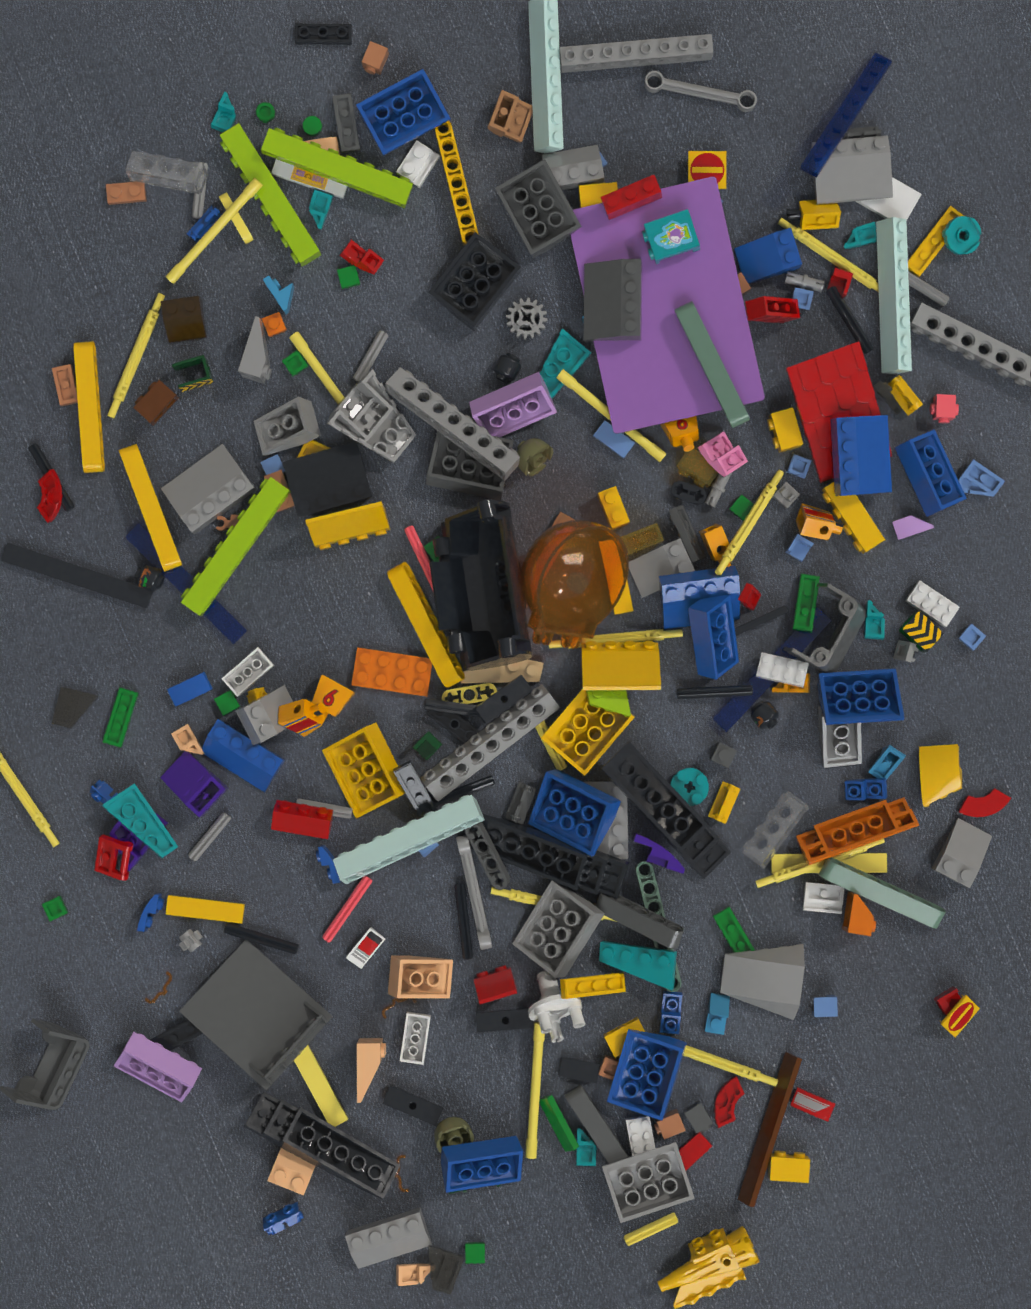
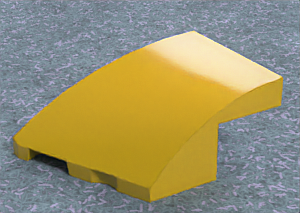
M958 744L919 747L923 807H928L930 803L943 799L948 794L962 789Z

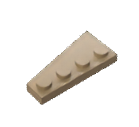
M527 659L500 667L464 671L465 679L461 681V684L508 683L519 675H523L527 682H540L544 663Z

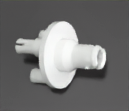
M546 970L537 974L541 998L528 1009L529 1018L539 1022L542 1034L550 1033L553 1043H556V1039L557 1042H560L564 1039L559 1025L561 1018L571 1015L574 1028L585 1026L581 1011L580 997L562 999L557 979L551 974L549 975Z

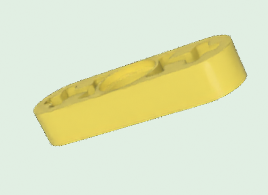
M227 192L219 196L220 201L227 210L233 203ZM237 212L231 220L245 244H248L254 239Z
M491 683L450 689L443 693L442 701H445L448 693L456 696L458 695L457 691L461 690V699L463 700L461 703L483 702L489 697L486 694H482V699H477V687H480V691H484L486 686H489L490 689L494 690V693L497 692V689ZM468 689L473 690L475 693L474 699L470 701L464 698V692ZM454 699L453 702L459 703V699Z

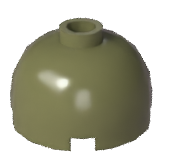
M538 438L522 441L517 447V453L520 457L518 468L526 476L527 474L530 477L538 474L546 467L543 463L547 458L551 460L553 456V448Z
M448 1117L437 1125L434 1132V1141L438 1151L441 1153L444 1146L473 1142L474 1135L465 1120L460 1117Z

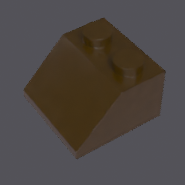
M199 296L161 301L163 321L169 343L207 338L203 305Z

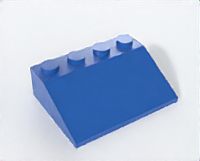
M424 69L356 104L360 117L383 155L451 120Z
M888 415L830 419L835 496L892 492Z
M726 567L721 576L715 573L716 568L659 576L664 629L691 626L688 607L699 599L726 594L731 597L733 619H740V601L738 600L740 597V585L736 567Z
M896 669L819 673L817 689L826 725L904 720Z
M558 769L546 771L528 824L590 856H594L616 817L621 800Z
M628 1029L607 1102L662 1121L669 1105L687 1042L665 1035Z

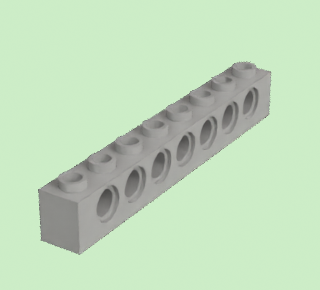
M712 34L560 47L561 73L712 60Z
M924 303L918 306L910 322L912 332L918 335L924 334L929 337L930 341L937 344L940 342L946 345L948 350L952 352L958 351L963 354L964 358L980 362V365L984 368H993L997 370L1000 376L1006 378L1009 376L1015 379L1014 382L1021 386L1027 385L1031 387V356ZM927 321H933L935 329H930L927 326ZM949 329L952 332V337L945 336L944 330ZM967 338L969 346L963 345L961 339ZM979 346L986 348L985 355L979 352ZM997 354L1003 357V363L997 362ZM1013 363L1020 365L1021 370L1019 372L1013 369Z
M400 367L385 383V391L502 480L505 481L518 467L520 457L514 449L507 448L499 438L491 436L486 428L483 426L479 427L470 416L463 415L454 404L447 403L439 393L431 391L426 383L414 378L410 371ZM410 387L413 390L407 391L405 388ZM424 398V399H427L428 401H426V402H421L420 399ZM435 410H441V411H443V412H442V413H436V412H434V411H435ZM456 421L457 424H450L449 422ZM471 432L473 435L467 436L464 433ZM485 443V444H487L488 446H487V447H481L479 444ZM499 454L502 458H496L494 455Z
M541 684L526 697L519 700L508 711L503 712L500 717L489 723L483 730L473 735L470 740L456 748L453 753L442 759L431 770L426 771L420 779L437 801L441 800L560 708L559 705Z

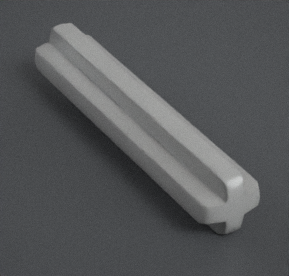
M204 162L197 163L192 217L195 219H200L203 216L208 165Z
M908 271L909 286L941 306L947 304L949 296Z
M380 330L353 376L355 381L359 382L369 372L388 338L386 332Z
M300 798L296 802L298 804L334 810L333 816L346 819H351L353 810L349 807Z
M222 813L188 854L190 859L197 861L231 820L228 814Z

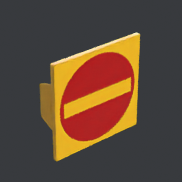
M688 151V182L715 177L718 188L726 189V151Z
M961 995L962 998L941 1022V1025L955 1038L980 1009L967 995Z

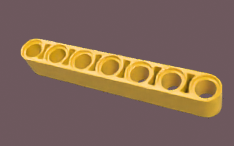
M447 121L435 128V134L462 243L465 246L467 243L466 237L473 236L475 232L478 234L452 125L450 121ZM445 126L448 128V131L441 133L438 131L439 128ZM449 144L453 146V149L445 151L443 147ZM450 163L458 165L454 170L449 169L447 166ZM460 181L462 186L455 188L452 186V183ZM464 199L467 203L464 206H458L457 201ZM465 217L471 219V222L467 225L461 223V220Z
M94 341L74 343V361L82 465L84 473L104 472L105 461L96 347Z
M137 444L120 449V456L164 572L182 566Z
M403 562L388 570V578L442 684L449 688L464 680L465 674L462 672V667L455 654H449L447 638L443 630H439L438 620L410 566Z

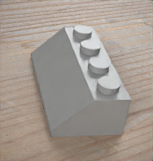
M421 1207L348 1230L345 1235L350 1254L358 1269L432 1245Z

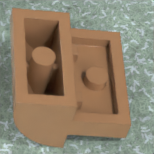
M501 90L489 121L488 129L500 137L505 136L521 143L533 113L532 105L519 100V97Z

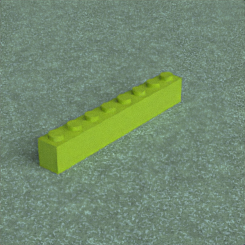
M238 123L220 134L222 139L220 145L225 152L229 151L232 155L230 160L235 168L239 167L242 171L240 176L244 183H250L255 177L263 184L253 197L255 200L259 199L263 204L260 208L265 216L270 215L273 220L270 224L275 232L280 231L283 237L280 240L285 248L290 247L293 253L290 255L296 264L300 263L303 267L321 256L320 250L241 125Z
M274 128V130L268 129L261 148V152L264 155L402 208L406 207L413 188V183L406 177L400 176L398 178L392 176L393 173L388 170L382 169V171L374 169L375 166L370 163L364 162V164L356 162V158L346 155V157L340 156L338 151L330 148L327 151L322 149L320 144L312 141L309 144L297 135L288 136L285 134V131L279 128Z
M272 477L265 479L259 487L261 491L258 495L254 494L248 502L250 504L249 508L239 514L237 517L239 522L235 527L232 525L226 533L228 537L224 542L220 541L217 545L214 557L207 559L203 565L206 567L204 571L197 573L192 581L194 585L191 589L187 588L182 594L181 598L183 600L181 603L199 616H203L291 491Z

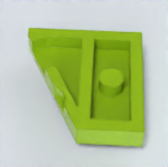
M586 690L590 706L600 707L609 712H616L624 717L631 716L626 690Z

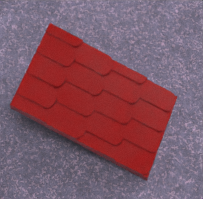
M859 341L786 368L820 483L834 479L830 419L881 415Z

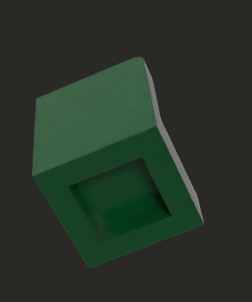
M428 731L412 748L425 760H428L443 744Z

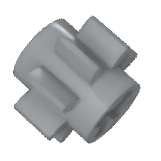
M189 929L179 937L182 942L178 945L183 951L188 949L191 953L202 945L200 939L203 936L198 930L193 932Z

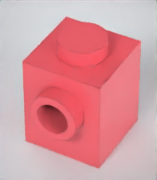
M937 394L933 397V403L930 404V415H933V420H938V423H950L959 412V405L956 404V395Z

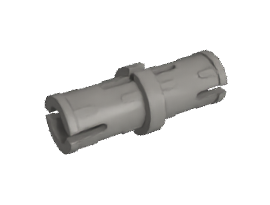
M787 271L786 280L784 281L785 284L795 285L802 289L806 288L820 293L824 286V280L810 278L806 274L804 276L789 271Z
M732 473L725 477L721 474L718 475L715 483L711 485L712 489L704 502L705 504L716 507L721 494L725 492L724 488Z

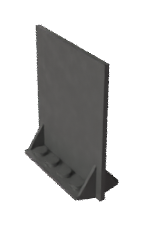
M245 940L179 1011L265 1090L270 1088L332 1019L331 1014L248 940Z

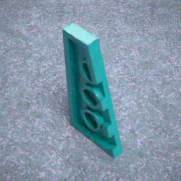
M563 328L540 372L552 399L564 386L556 378L559 373L564 369L573 376L591 355L588 349Z
M135 783L102 805L104 809L160 858L165 857L178 848V845Z
M608 941L600 942V962L671 991L674 990L677 951Z

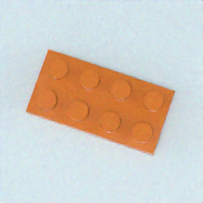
M357 647L352 686L428 697L433 664L430 658Z

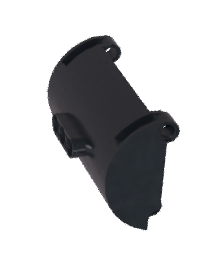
M482 500L477 502L476 507L445 518V522L441 523L443 537L433 539L435 557L439 558V562H429L439 630L449 631L450 635L447 636L449 654H460L462 672L505 666L532 657L526 616V598L521 565L518 561L510 504L501 500Z

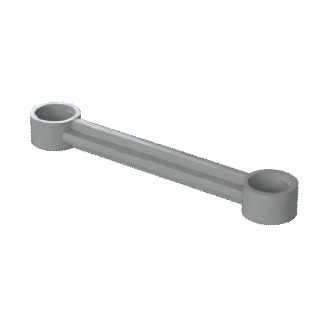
M651 71L645 77V88L651 93H657L661 89L734 104L743 112L752 111L757 103L755 93L750 90H745L738 94L666 79L658 71ZM656 76L661 80V85L653 88L649 86L648 79ZM743 96H750L754 104L750 107L743 106L740 102Z
M467 835L456 837L457 845L461 856L481 950L492 948V942L470 842Z

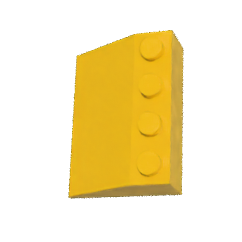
M382 501L305 520L314 546L316 548L319 547L320 550L331 548V544L338 543V545L350 543L349 540L357 538V541L365 540L371 534L376 536L387 534L386 531L390 530Z
M587 641L586 643H581L583 690H661L658 642L606 641L596 643L595 641Z
M582 689L541 739L585 776L634 719V716L631 714L630 717H624L616 712H609L600 707L590 706L587 692Z
M377 723L366 726L322 750L356 819L406 794L393 772V769L398 767Z

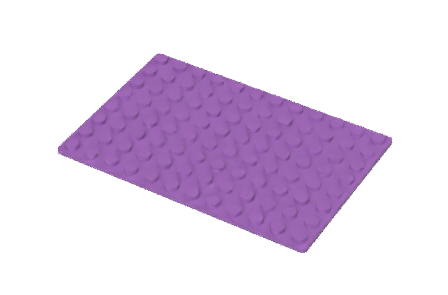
M715 177L662 188L661 199L611 220L608 219L602 203L573 210L582 226L571 234L583 294L584 264L618 259H641L642 261L641 340L594 341L612 428L615 434L723 410L674 311L691 301L743 405L763 401L765 398L717 179ZM688 209L700 244V250L695 252L690 250L661 260L659 264H656L655 259L651 260L648 249L651 248L649 241L645 242L642 231L645 230L644 224Z

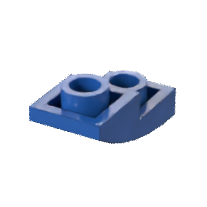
M202 672L168 688L167 691L176 707L213 688L205 672Z
M886 778L846 780V800L886 799Z
M325 845L319 846L318 851H316L317 861L321 862V866L329 865L330 868H327L329 880L332 879L333 884L340 883L341 880L333 862L334 856Z
M161 893L155 894L146 905L140 917L137 931L145 932L148 928H151L153 917L150 914H157L163 908L164 899L161 898Z
M663 991L660 1033L679 1034L682 992Z

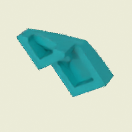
M227 92L223 93L218 104V110L211 123V128L220 132H225L232 128L236 120L235 109L229 100Z
M314 189L309 211L318 229H322L333 195Z
M872 222L854 228L850 238L844 245L845 250L877 242L876 223Z
M868 600L866 605L864 638L883 640L885 638L884 614L876 609L871 600Z
M577 1128V1143L579 1147L576 1152V1166H596V1145L580 1128Z

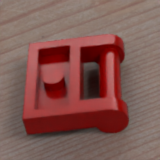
M104 834L101 835L98 842L94 871L118 880H128V865L130 852L133 850V843L129 841L123 842ZM122 850L120 870H117L118 851Z

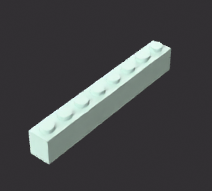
M558 0L528 1L534 151L549 154L564 149Z
M891 217L877 221L876 231L881 372L895 375L912 371L907 224L906 219Z
M465 795L453 804H445L440 810L428 812L423 818L411 820L406 826L394 828L388 834L377 836L367 844H360L350 852L340 853L337 858L333 859L340 880L345 884H349L485 819L477 800L472 795Z

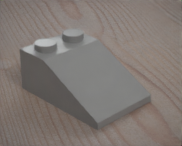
M255 316L238 372L243 378L265 384V381L270 379L272 369H270L264 324L259 317Z
M296 397L253 421L264 456L306 444L321 436L312 402L301 397Z
M681 538L626 563L642 598L660 590L659 576L695 571Z
M285 685L236 710L253 745L262 743L286 729V727L278 724L279 706L293 702Z
M819 706L818 721L823 767L862 764L861 723L826 725L821 706Z
M957 818L931 869L964 887L970 888L979 872L992 836Z

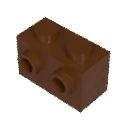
M160 380L158 382L154 381L148 387L149 391L145 396L141 395L135 401V406L133 407L153 426L179 399Z

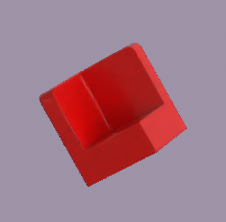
M835 268L827 289L835 286L844 299L847 295L853 273Z
M954 986L934 998L945 1016L961 999L958 994L959 991Z

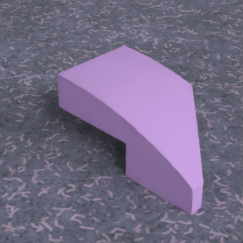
M912 515L892 522L898 540L934 528V525Z

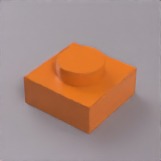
M280 312L262 318L269 337L287 331Z

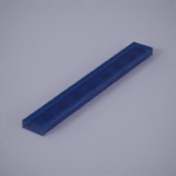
M878 53L874 54L801 164V170L816 178L818 177L891 66L892 60Z
M137 524L125 537L155 567L162 569L163 575L182 594L187 588L191 589L194 585V582H192L194 577L183 566L164 572L152 538L140 524ZM216 599L213 600L203 614L233 644L247 632Z
M817 607L815 609L812 633L795 630L773 655L795 660L796 657L783 651V648H794L802 653L831 620ZM756 672L745 684L753 686V695L734 696L718 712L713 720L724 731L728 732L774 681L756 677Z

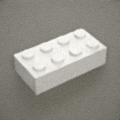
M922 581L916 583L905 602L944 628L948 626L960 608Z
M257 647L228 672L222 680L239 697L275 665Z
M762 652L756 677L803 688L809 663Z
M407 1012L400 1055L401 1062L424 1065L431 1015Z
M641 1115L625 1118L632 1156L655 1149L650 1117Z

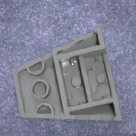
M371 369L330 414L327 424L394 463L416 434L404 415L399 413L396 403L393 399L389 398L385 391L386 388L378 381L375 376L376 373Z
M804 944L724 954L720 993L794 1020L801 1000L805 969Z

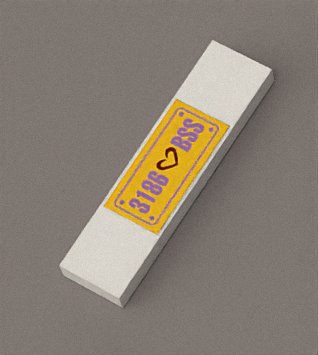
M277 159L271 172L273 176L344 199L348 187Z

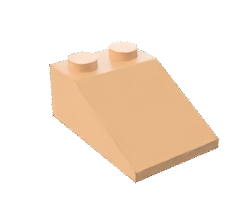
M391 955L388 994L395 998H450L453 960Z
M359 1038L357 1042V1103L362 1102L382 1058H385L386 1043H383V1038Z
M281 1148L268 1181L304 1195L315 1166Z

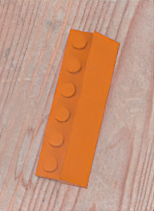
M905 797L889 803L883 800L813 825L814 830L797 835L796 839L805 861L811 865L917 827L919 823L912 809L909 808Z

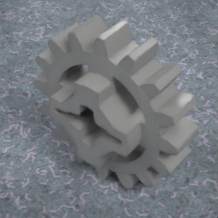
M520 298V304L513 302L514 309L508 308V312L511 315H506V319L511 320L507 323V327L512 326L510 332H517V338L523 335L524 340L527 339V336L534 339L535 333L540 336V329L545 330L546 328L543 323H547V318H543V316L547 315V312L541 311L543 305L537 306L536 299L531 303L530 298H527L526 302ZM523 307H531L532 309H524ZM515 313L519 316V320L516 323L514 322ZM539 314L540 321L537 325L534 319ZM523 315L526 317L530 316V322L527 320L523 321ZM523 328H529L530 331H524V330H521V329H523Z

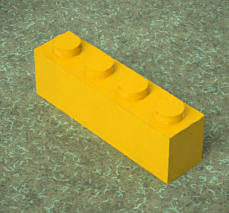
M834 482L822 489L823 499L833 507L832 512L836 519H841L844 524L843 530L848 536H852L854 539L853 545L858 552L861 551L864 554L885 540L857 495L835 496Z

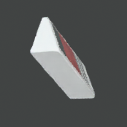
M370 927L346 958L362 969L386 938Z

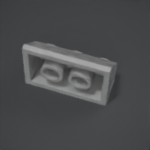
M598 145L542 155V161L546 160L562 190L578 188L579 185L604 183V172Z

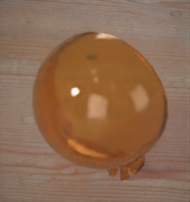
M570 520L547 529L532 543L523 561L521 586L525 602L532 612L527 625L534 630L532 636L534 644L542 643L543 645H549L554 634L562 635V647L569 648L570 646L572 649H577L582 638L593 639L597 625L611 613L618 603L628 577L629 558L627 548L622 538L614 530L589 520Z

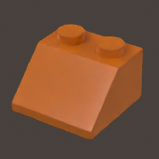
M848 891L842 930L848 933L871 936L872 932H875L876 929L874 916L858 894Z

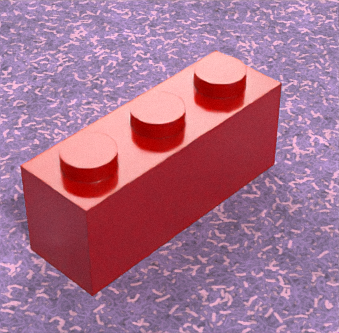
M653 174L601 196V201L608 219L611 220L661 199L662 192Z
M762 296L745 301L748 321L785 323L800 318L798 299Z
M276 800L271 830L328 839L334 810L292 803L285 800Z

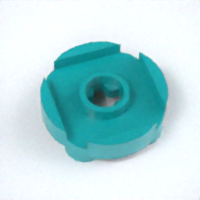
M967 216L955 217L947 223L942 231L946 247L956 255L970 254L980 244L981 228L974 218ZM960 231H965L966 233L964 235V240L959 238Z
M685 768L678 771L670 782V785L690 806L700 804L706 798L709 791L707 777L695 768ZM689 781L695 786V789L691 790L690 793L684 788V785L688 784Z

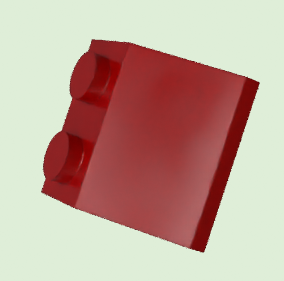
M506 965L496 967L495 971L488 973V971L479 972L476 974L477 977L473 979L479 1004L517 994V986L511 967L507 968Z

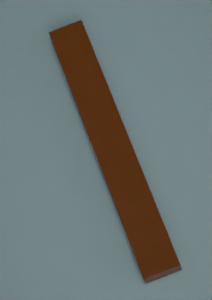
M785 1052L777 1076L778 1083L773 1088L737 1199L750 1207L755 1206L802 1058Z

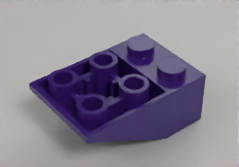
M185 751L160 777L198 817H203L229 789L190 752Z

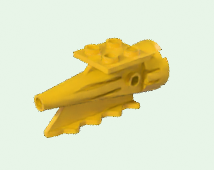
M743 1226L727 1236L723 1228L714 1229L702 1238L697 1237L688 1244L691 1253L690 1260L657 1282L662 1292L679 1287L673 1302V1306L676 1309L684 1305H693L699 1298L704 1296L710 1297L717 1290L729 1288L738 1280H746L743 1268L760 1263Z

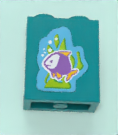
M688 209L644 224L645 230L642 231L645 242L649 241L651 248L648 249L651 260L655 259L656 264H659L661 260L693 250V252L700 250V244Z

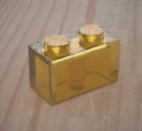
M695 449L685 452L676 466L679 469V474L686 478L690 476L695 480L694 483L701 488H704V486L708 488L718 474L705 460L703 455Z
M655 523L624 535L620 540L626 555L630 556L663 543L664 538L658 524Z

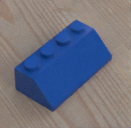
M935 429L895 447L926 517L967 499Z
M728 594L699 599L688 607L698 675L715 680L739 662L731 597Z
M217 719L202 746L204 755L263 792H266L285 762V759L259 743L253 745L247 735L221 719Z
M517 1136L442 1147L441 1166L446 1193L521 1181L523 1149Z

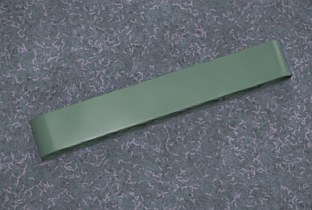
M691 301L675 309L677 318L732 429L749 421L748 413L693 302Z
M832 857L826 859L819 872V875L829 882L935 929L938 928L946 913L942 907Z
M641 860L636 864L635 872L644 907L648 909L651 902H657L659 908L655 913L665 917L653 866L646 860ZM642 864L649 866V872L645 875L639 872V867ZM652 883L654 890L651 893H645V884ZM652 940L654 948H658V942ZM666 947L665 949L674 951L672 948ZM677 962L675 969L677 984L674 986V990L667 989L670 992L678 991L681 987Z

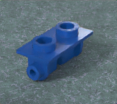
M211 205L188 231L187 235L197 243L222 214Z
M101 780L95 783L96 788L92 785L90 789L91 797L103 804L118 795L116 792L111 797L110 794L113 792V789L105 781Z
M298 1202L286 1205L283 1209L270 1213L263 1218L264 1231H267L268 1235H274L285 1229L284 1222L289 1227L301 1222L304 1216L302 1211H299Z

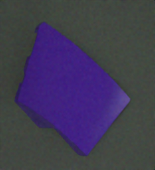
M155 813L164 825V827H166L168 822H166L162 817ZM119 821L109 833L112 838L133 843V850L130 852L128 870L130 871L148 851L149 847Z
M637 833L633 834L632 840L634 842L650 846L646 856L647 862L684 874V867L665 848Z

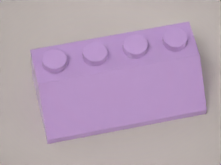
M539 372L469 402L472 417L479 427L483 426L491 436L502 437L557 413L548 388Z
M135 1032L132 1033L114 1064V1067L181 1103L193 1088L202 1070L195 1062L187 1061L178 1053L171 1052L161 1044L154 1043L144 1035Z

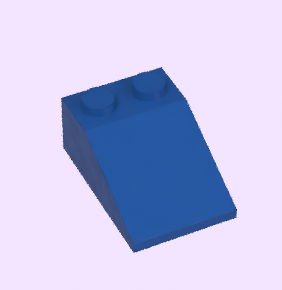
M791 228L769 234L734 248L740 271L748 284L787 273V271L798 270L802 265Z

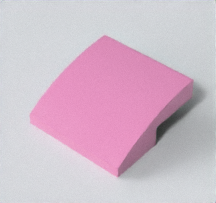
M724 431L698 447L705 460L723 477L748 462L740 446L738 445L733 448Z

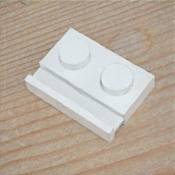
M416 140L396 171V174L410 179L411 183L420 188L440 158V155Z
M805 882L803 910L842 914L844 888L833 884Z

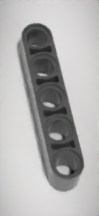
M603 893L599 894L596 907L604 912L605 916L668 948H678L684 932L682 926L621 895L615 899Z
M581 1084L564 1095L609 1164L629 1157Z

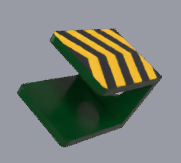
M204 355L172 364L175 371L204 364L207 377L178 385L182 392L214 383L208 360Z
M920 611L913 613L899 629V632L910 642L916 644V647L922 653L928 652L944 634Z

